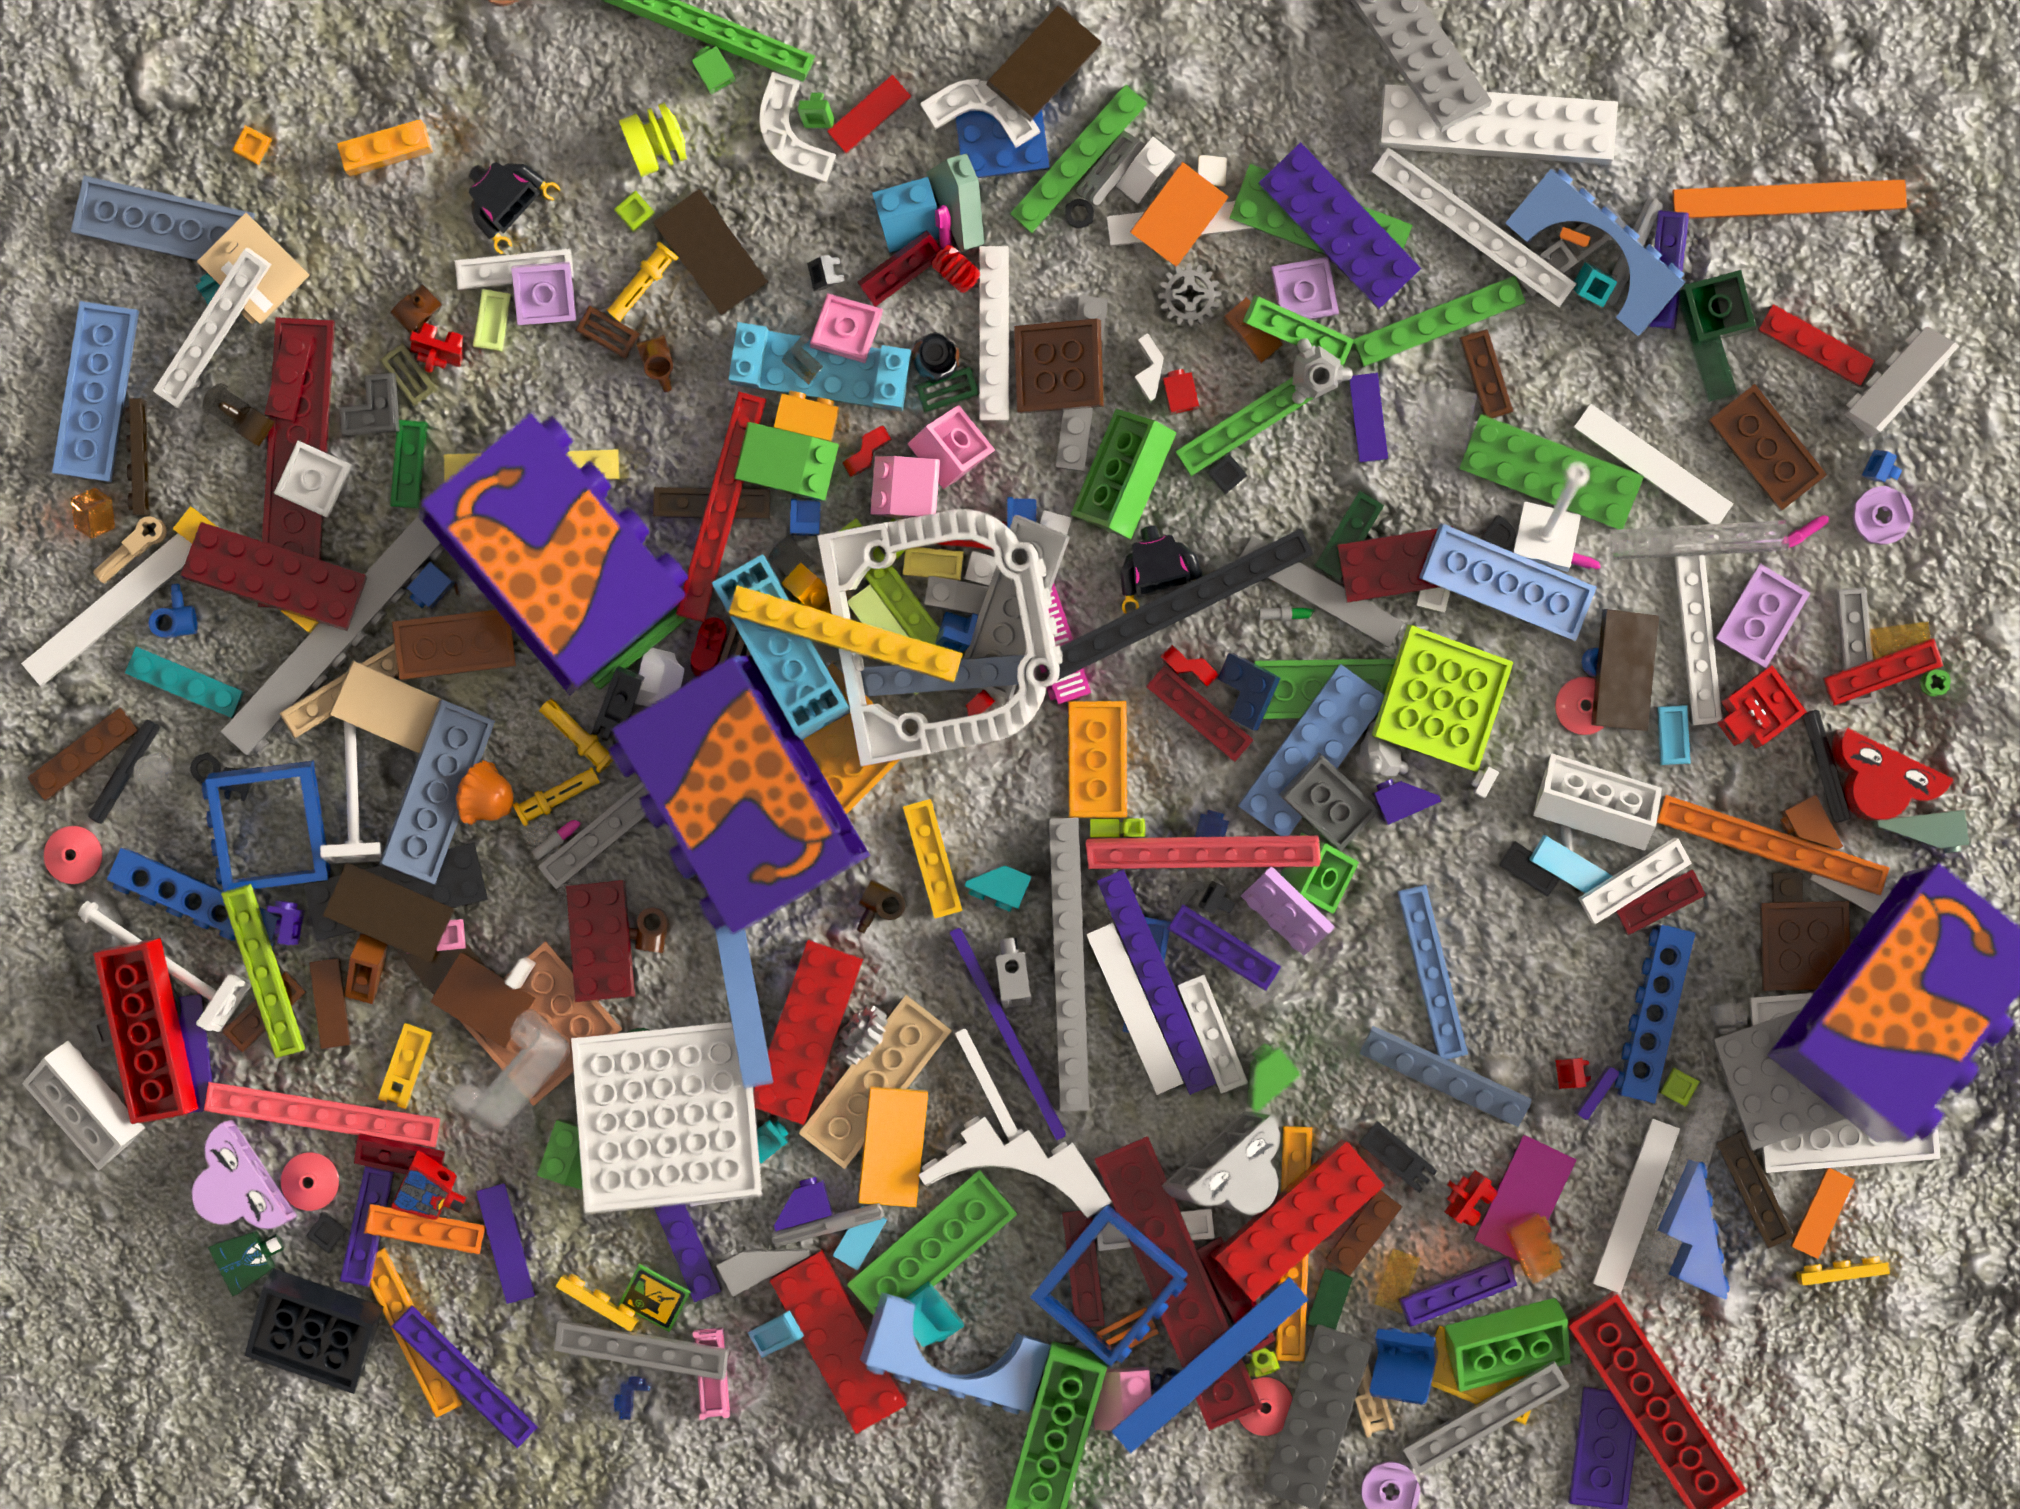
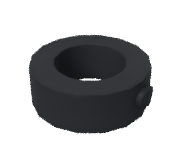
M1075 199L1066 204L1065 218L1071 227L1082 229L1093 223L1094 210L1087 200ZM1076 206L1084 207L1088 212L1087 218L1083 221H1075L1071 216L1072 209Z
M210 753L200 754L191 762V774L201 784L205 783L207 778L201 776L198 772V765L203 760H208L212 763V773L221 771L218 759L210 755Z

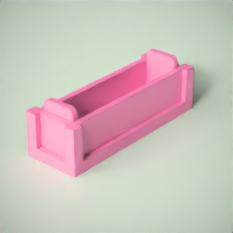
M723 1328L693 1331L695 1343L725 1348ZM727 1370L726 1378L723 1380L698 1376L699 1419L705 1420L707 1417L719 1416L729 1418L730 1405Z

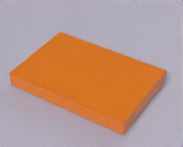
M1181 162L1130 230V233L1174 266H1178L1229 196L1184 162Z

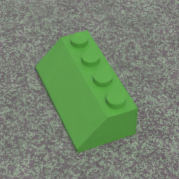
M1115 409L1070 515L1111 533L1131 539L1177 432L1155 420Z
M1264 1043L1252 1053L1254 1059L1250 1061L1247 1104L1256 1113L1302 1075L1283 1051L1273 1043L1269 1046Z
M1556 1298L1444 1326L1446 1349L1459 1392L1528 1375L1553 1360L1558 1367L1571 1364L1568 1319Z

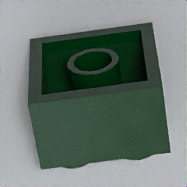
M1742 270L1684 285L1699 342L1727 338L1756 330Z

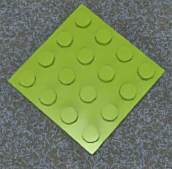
M1407 625L1371 736L1461 768L1478 772L1513 661L1416 626Z

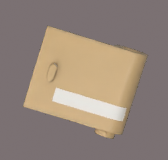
M245 213L197 263L221 285L245 248H249L271 264L270 268L240 312L252 325L256 321L262 324L310 275L262 227Z

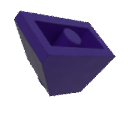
M1393 779L1376 785L1378 791L1372 793L1386 825L1442 801L1440 796L1405 782L1399 781L1394 784Z
M815 1176L799 1181L800 1186L794 1189L774 1224L775 1231L832 1216L833 1212L824 1180L817 1181Z

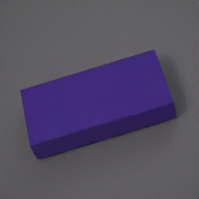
M1607 1065L1575 1111V1114L1584 1120H1588L1619 1076V1072Z

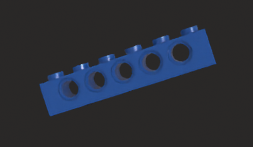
M120 848L107 878L108 881L114 883L113 889L127 895L131 890L140 894L139 900L155 906L158 902L167 906L166 912L182 918L183 914L194 918L193 924L207 930L210 926H213L220 930V936L231 941L236 940L229 916L223 922L219 921L215 916L217 907L220 905L225 906L221 895L223 890L130 849ZM140 870H144L148 874V882L143 887L139 886L135 880L136 874ZM166 882H171L175 887V893L171 898H166L162 893V887ZM194 893L198 894L202 899V904L197 910H193L189 906V898ZM259 907L273 948L277 939L275 936L276 922L278 919H282V916L273 912H267L266 909Z
M1657 924V928L1651 930L1648 946H1652L1650 958L1645 957L1641 974L1645 975L1643 986H1638L1635 995V1003L1639 1004L1636 1015H1631L1628 1025V1031L1632 1032L1629 1043H1624L1621 1059L1625 1060L1623 1071H1618L1619 1076L1614 1084V1087L1618 1088L1617 1094L1651 1103L1656 1102L1695 932ZM1670 948L1674 953V959L1670 964L1666 965L1660 960V953L1663 949ZM1659 976H1663L1667 981V988L1661 993L1656 992L1653 987L1654 980ZM1655 1004L1660 1008L1661 1014L1656 1021H1650L1647 1018L1646 1011L1649 1006ZM1650 1033L1654 1039L1653 1046L1644 1050L1640 1046V1038L1643 1034ZM1642 1061L1647 1066V1072L1643 1077L1637 1078L1633 1074V1067L1637 1062Z

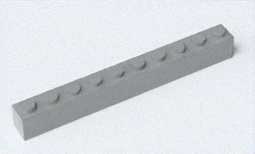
M419 516L415 518L365 573L367 580L348 631L319 623L223 728L221 732L243 753L248 756H252L254 753L259 755L269 744L266 739L273 732L277 734L286 726L279 713L304 699L313 688L317 691L327 681L328 677L325 675L332 667L337 669L347 659L348 656L345 653L353 645L356 648L367 637L365 631L371 624L374 626L378 625L387 615L384 610L391 603L397 604L406 594L404 588L422 572L424 566L431 559L435 562L444 553V547L418 518Z
M1052 818L1049 819L1060 1112L1089 1111L1079 819Z

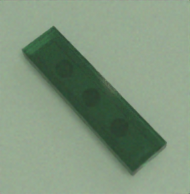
M1685 288L1680 289L1679 308L1708 403L1736 395L1737 389L1722 340L1714 339L1699 342Z

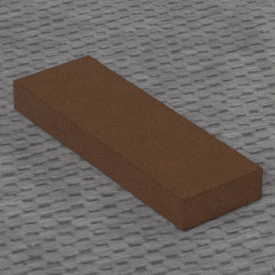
M1488 329L1460 337V344L1483 415L1497 418L1513 413V407Z
M340 958L309 962L321 1049L351 1045Z
M285 971L281 977L292 1007L306 991ZM256 999L222 1031L241 1053L266 1031Z

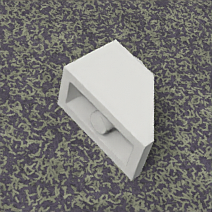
M1152 137L1131 163L1116 187L1135 203L1139 204L1175 160L1176 154L1155 137Z

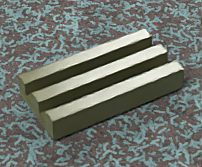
M401 343L379 359L388 373L396 374L397 385L414 407L419 405L422 400L427 399L429 395L438 391L404 343ZM401 351L428 388L425 391L397 355ZM390 359H394L419 393L418 396L414 397L388 362Z

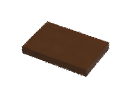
M461 952L430 1002L498 1045L506 1048L536 998L521 988L513 989L506 984L505 978Z

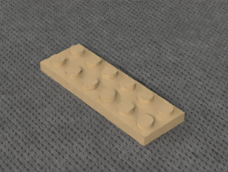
M905 995L888 1017V1023L883 1027L885 1032L883 1033L881 1043L877 1044L870 1055L864 1060L859 1059L856 1065L852 1064L799 1132L802 1137L844 1169L864 1143L869 1086L907 1089L952 1031L908 995Z

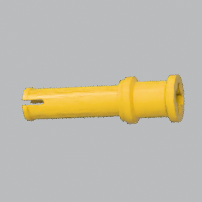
M660 241L656 243L657 248L649 258L641 261L640 271L623 289L610 307L606 309L619 322L622 321V318L653 281L661 280L663 277L662 273L672 261H677L678 257Z
M552 698L541 706L539 712L578 748V754L581 757L585 756L597 767L596 771L599 774L613 762L611 753L599 742V737L593 734L590 735Z
M590 767L588 770L545 792H542V790L534 792L533 797L521 803L515 802L513 807L523 826L526 827L529 821L542 814H550L552 807L599 784L600 781L594 769ZM582 781V784L561 795L559 794L561 791ZM555 796L554 799L547 801L548 798ZM535 805H538V807H536L535 809L529 812H525V810Z

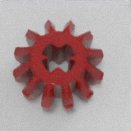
M946 245L935 255L936 257L931 262L932 267L962 293H966L972 288L981 276L979 269L952 245Z

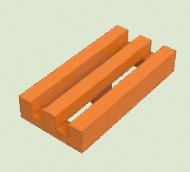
M1146 1306L1095 1333L1103 1339V1335L1141 1317L1147 1310ZM1152 1319L1147 1324L1151 1330L1147 1332L1140 1342L1134 1339L1128 1346L1129 1348L1159 1334ZM1131 1328L1105 1340V1342L1111 1345L1123 1339Z

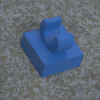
M1874 449L1862 476L1871 481L1885 482L1886 479L1890 480L1891 478L1898 480L1902 469L1893 465L1897 458L1896 455L1889 451Z

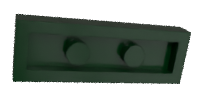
M1359 491L1316 562L1315 567L1340 581L1342 572L1337 545L1364 541L1384 505Z

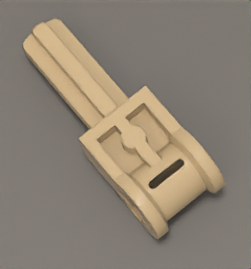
M151 516L140 519L136 530L121 542L123 545L93 571L95 577L103 584L106 583L135 556L139 557L152 545L163 542L167 535L166 525L161 520ZM148 525L156 526L154 529L156 532L155 536L148 534Z
M1368 1364L1358 1391L1359 1395H1357L1355 1400L1366 1438L1371 1437V1433L1381 1430H1395L1386 1399L1372 1397L1369 1388L1372 1374ZM1379 1419H1383V1420H1381V1421H1378V1422H1375V1423H1371V1422H1373V1421H1376V1420H1379Z

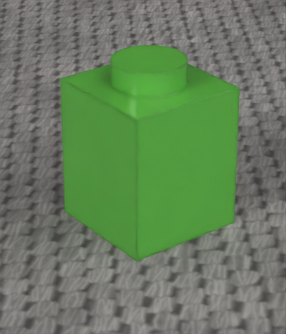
M707 46L695 53L696 58L692 60V63L711 95L736 81L717 46L712 49L710 46Z

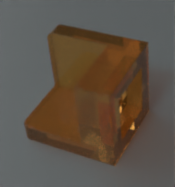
M92 488L71 498L74 527L93 539L115 528L113 505L110 497L98 489Z

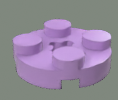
M1879 486L1866 491L1855 502L1853 507V523L1857 532L1865 541L1872 544L1887 545L1900 540L1909 529L1913 518L1912 506L1908 498L1903 493L1887 486ZM1882 507L1883 511H1889L1890 516L1886 518V524H1883L1881 520H1876L1875 515L1878 514V508Z
M1385 1461L1373 1465L1366 1473L1361 1484V1496L1367 1509H1415L1420 1499V1486L1416 1476L1407 1466L1399 1462ZM1389 1483H1393L1394 1488L1399 1490L1398 1495H1392L1391 1499H1387L1386 1493L1382 1492L1383 1487H1388Z

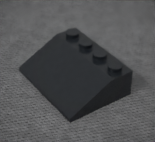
M273 1268L261 1291L244 1356L355 1394L384 1306Z

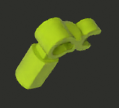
M1144 818L1123 819V822H1119V819H1090V838L1120 837V834H1123V837H1145Z
M1266 1348L1253 1352L1250 1363L1245 1365L1249 1376H1256L1257 1378L1269 1375L1280 1369L1274 1351H1269Z

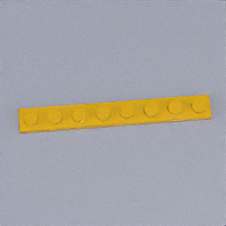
M741 586L736 588L728 613L730 616L951 683L955 681L962 658V653Z

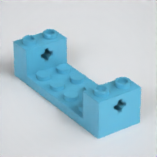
M737 323L728 378L731 385L789 394L791 390L804 393L806 397L811 398L821 397L836 402L903 412L911 364L910 349L882 345L881 349L871 347L866 363L811 348L810 341L812 338L772 332L768 331L766 326Z
M763 554L712 582L728 613L737 586L789 601L782 589L779 578ZM730 616L793 731L801 740L850 713L848 702L839 686L831 677L811 640Z

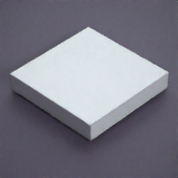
M297 441L274 494L328 518L352 465Z

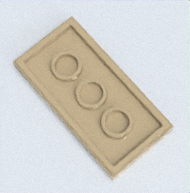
M352 661L329 714L420 753L438 702L442 699Z

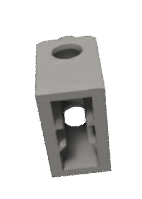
M1017 938L1000 940L1001 955L996 956L1002 1007L1005 1009L1032 1005L1025 952L1018 951ZM1010 966H1016L1017 971L1015 973H1009L1007 972V968Z

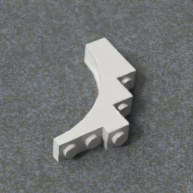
M976 1116L964 1124L966 1130L961 1132L967 1143L962 1145L961 1142L953 1145L946 1150L948 1156L939 1162L936 1158L921 1167L924 1172L918 1175L924 1185L929 1186L948 1175L968 1169L985 1167L1016 1169L1036 1175L1058 1187L1075 1202L1088 1219L1107 1205L1113 1203L1073 1143L1067 1145L1066 1142H1063L1051 1151L1053 1156L1048 1158L1030 1130L1023 1132L1022 1129L1018 1130L1016 1134L1007 1138L1009 1143L1005 1145L986 1117L980 1120Z

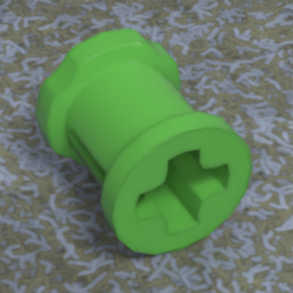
M1935 669L1928 671L1921 676L1919 681L1920 688L1928 696L1942 695L1950 689L1951 678L1943 670ZM1938 677L1940 679L1938 687L1931 688L1932 678Z

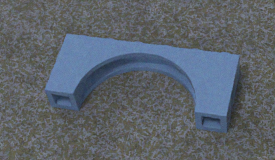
M1550 169L1505 224L1527 242H1530L1547 227L1566 221L1589 223L1607 232L1623 250L1630 272L1628 296L1616 318L1633 333L1640 336L1686 283L1681 278L1684 273L1673 263H1670L1669 266L1664 264L1659 259L1662 254L1652 245L1648 244L1645 248L1637 241L1640 235L1628 225L1624 229L1615 222L1618 217L1605 206L1601 210L1592 203L1596 198L1582 187L1578 191L1570 183L1573 181V178L1565 171L1559 169L1556 172L1554 169Z
M881 1292L860 1360L868 1365V1371L881 1375L884 1374V1371L895 1373L894 1378L911 1383L912 1378L920 1380L923 1387L938 1391L939 1386L949 1389L948 1394L965 1399L966 1394L976 1397V1402L992 1407L993 1402L1003 1405L1002 1409L1010 1413L1019 1414L1020 1410L1030 1412L1051 1347L1050 1344L1041 1339L1016 1333L1006 1353L991 1366L970 1374L946 1373L929 1365L918 1350L913 1334L915 1304L909 1300Z

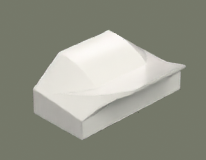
M652 648L643 655L639 675L645 678L635 704L650 707L681 688L685 668L678 663L675 653Z

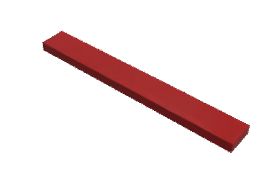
M738 391L687 572L688 579L685 581L682 590L686 595L678 605L676 616L705 623L714 591L712 582L716 581L744 484V481L734 479L747 422L761 423L767 402L765 398Z

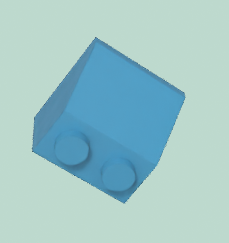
M929 177L872 193L889 253L901 250L926 230L934 240L940 239L939 228L935 224L937 205Z

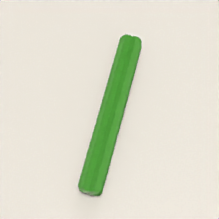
M678 606L595 674L590 680L599 690L604 688L611 682L618 666L627 669L684 623L687 618L676 616Z

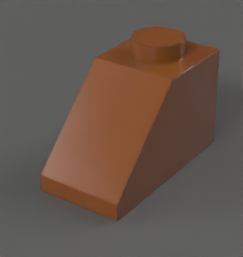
M1246 297L1224 316L1223 321L1262 364L1283 343L1279 338L1242 322L1251 303Z
M1811 795L1780 811L1783 816L1780 822L1788 835L1792 833L1794 837L1834 850L1843 847L1816 795Z
M360 933L350 956L345 997L373 1004L385 965L388 944Z

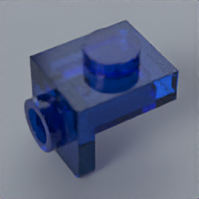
M631 1376L628 1377V1381L621 1383L620 1394H615L614 1412H619V1419L631 1420L633 1417L634 1391H650L652 1389V1383L645 1382V1377Z

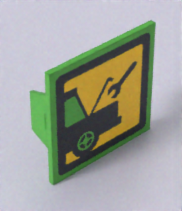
M639 1264L618 1305L622 1303L630 1307L638 1316L670 1332L690 1291Z

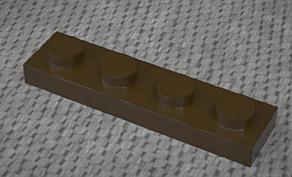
M129 398L130 406L125 407L126 423H130V435L126 436L127 452H131V464H127V479L132 481V493H128V508L133 510V515L137 517L150 516L147 402L142 398Z
M654 487L653 517L703 519L711 488ZM742 489L734 519L770 520V489Z
M1741 1130L1716 1142L1715 1144L1766 1248L1770 1249L1795 1237L1753 1150H1750L1744 1132Z

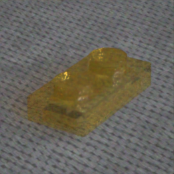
M1928 621L1870 629L1873 658L1884 656L1931 638Z
M1392 1248L1373 1303L1402 1314L1403 1310L1399 1298L1409 1294L1421 1258Z

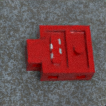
M1771 665L1721 701L1729 714L1718 721L1717 724L1733 746L1742 743L1748 738L1756 749L1766 744L1807 711L1774 666Z

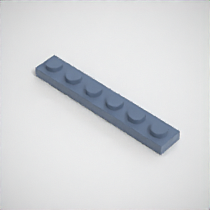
M1027 654L961 659L954 683L892 664L865 666L864 670L861 671L864 693L866 696L1019 685L1018 666L1021 659Z
M1372 1026L1359 1053L1519 1127L1531 1105V1098L1375 1026Z

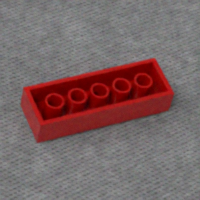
M161 938L108 947L93 953L131 1124L182 1116L198 1109Z
M810 939L807 940L768 1050L773 1083L755 1087L753 1092L754 1108L802 1125L806 1124L864 961L863 958Z
M1341 1139L1277 1195L1268 1208L1257 1213L1211 1254V1257L1243 1294L1254 1302L1385 1185L1347 1141Z
M822 1249L771 1277L770 1283L786 1311L792 1313L804 1335L802 1340L855 1434L907 1406L908 1401L892 1372L884 1371V1374L881 1375L868 1371V1365L860 1360L869 1332Z

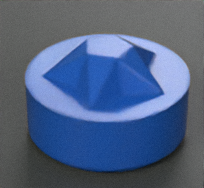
M1599 647L1588 649L1582 657L1584 671L1593 677H1596Z

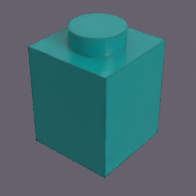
M1584 262L1574 280L1577 284L1573 290L1587 300L1604 307L1617 281L1609 273Z

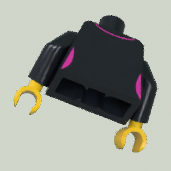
M495 162L487 170L481 165H476L469 172V179L474 182L468 192L473 198L470 206L474 223L488 239H493L495 250L501 254L504 253L499 249L498 242L506 240L511 247L512 242L508 237H501L499 231L504 234L540 194L537 189L540 188L542 190V195L547 201H554L552 197L547 195V188L553 187L556 191L560 192V188L556 183H546L543 176L525 164L507 163L503 166Z
M1151 525L1141 529L1140 533L1143 541L1132 545L1133 553L1126 556L1122 566L1120 579L1122 595L1125 596V600L1122 603V610L1125 614V604L1127 602H1134L1136 609L1139 608V602L1134 598L1136 593L1137 598L1178 589L1191 583V580L1195 581L1203 576L1196 554L1182 542H1175L1172 535L1159 537L1156 526Z

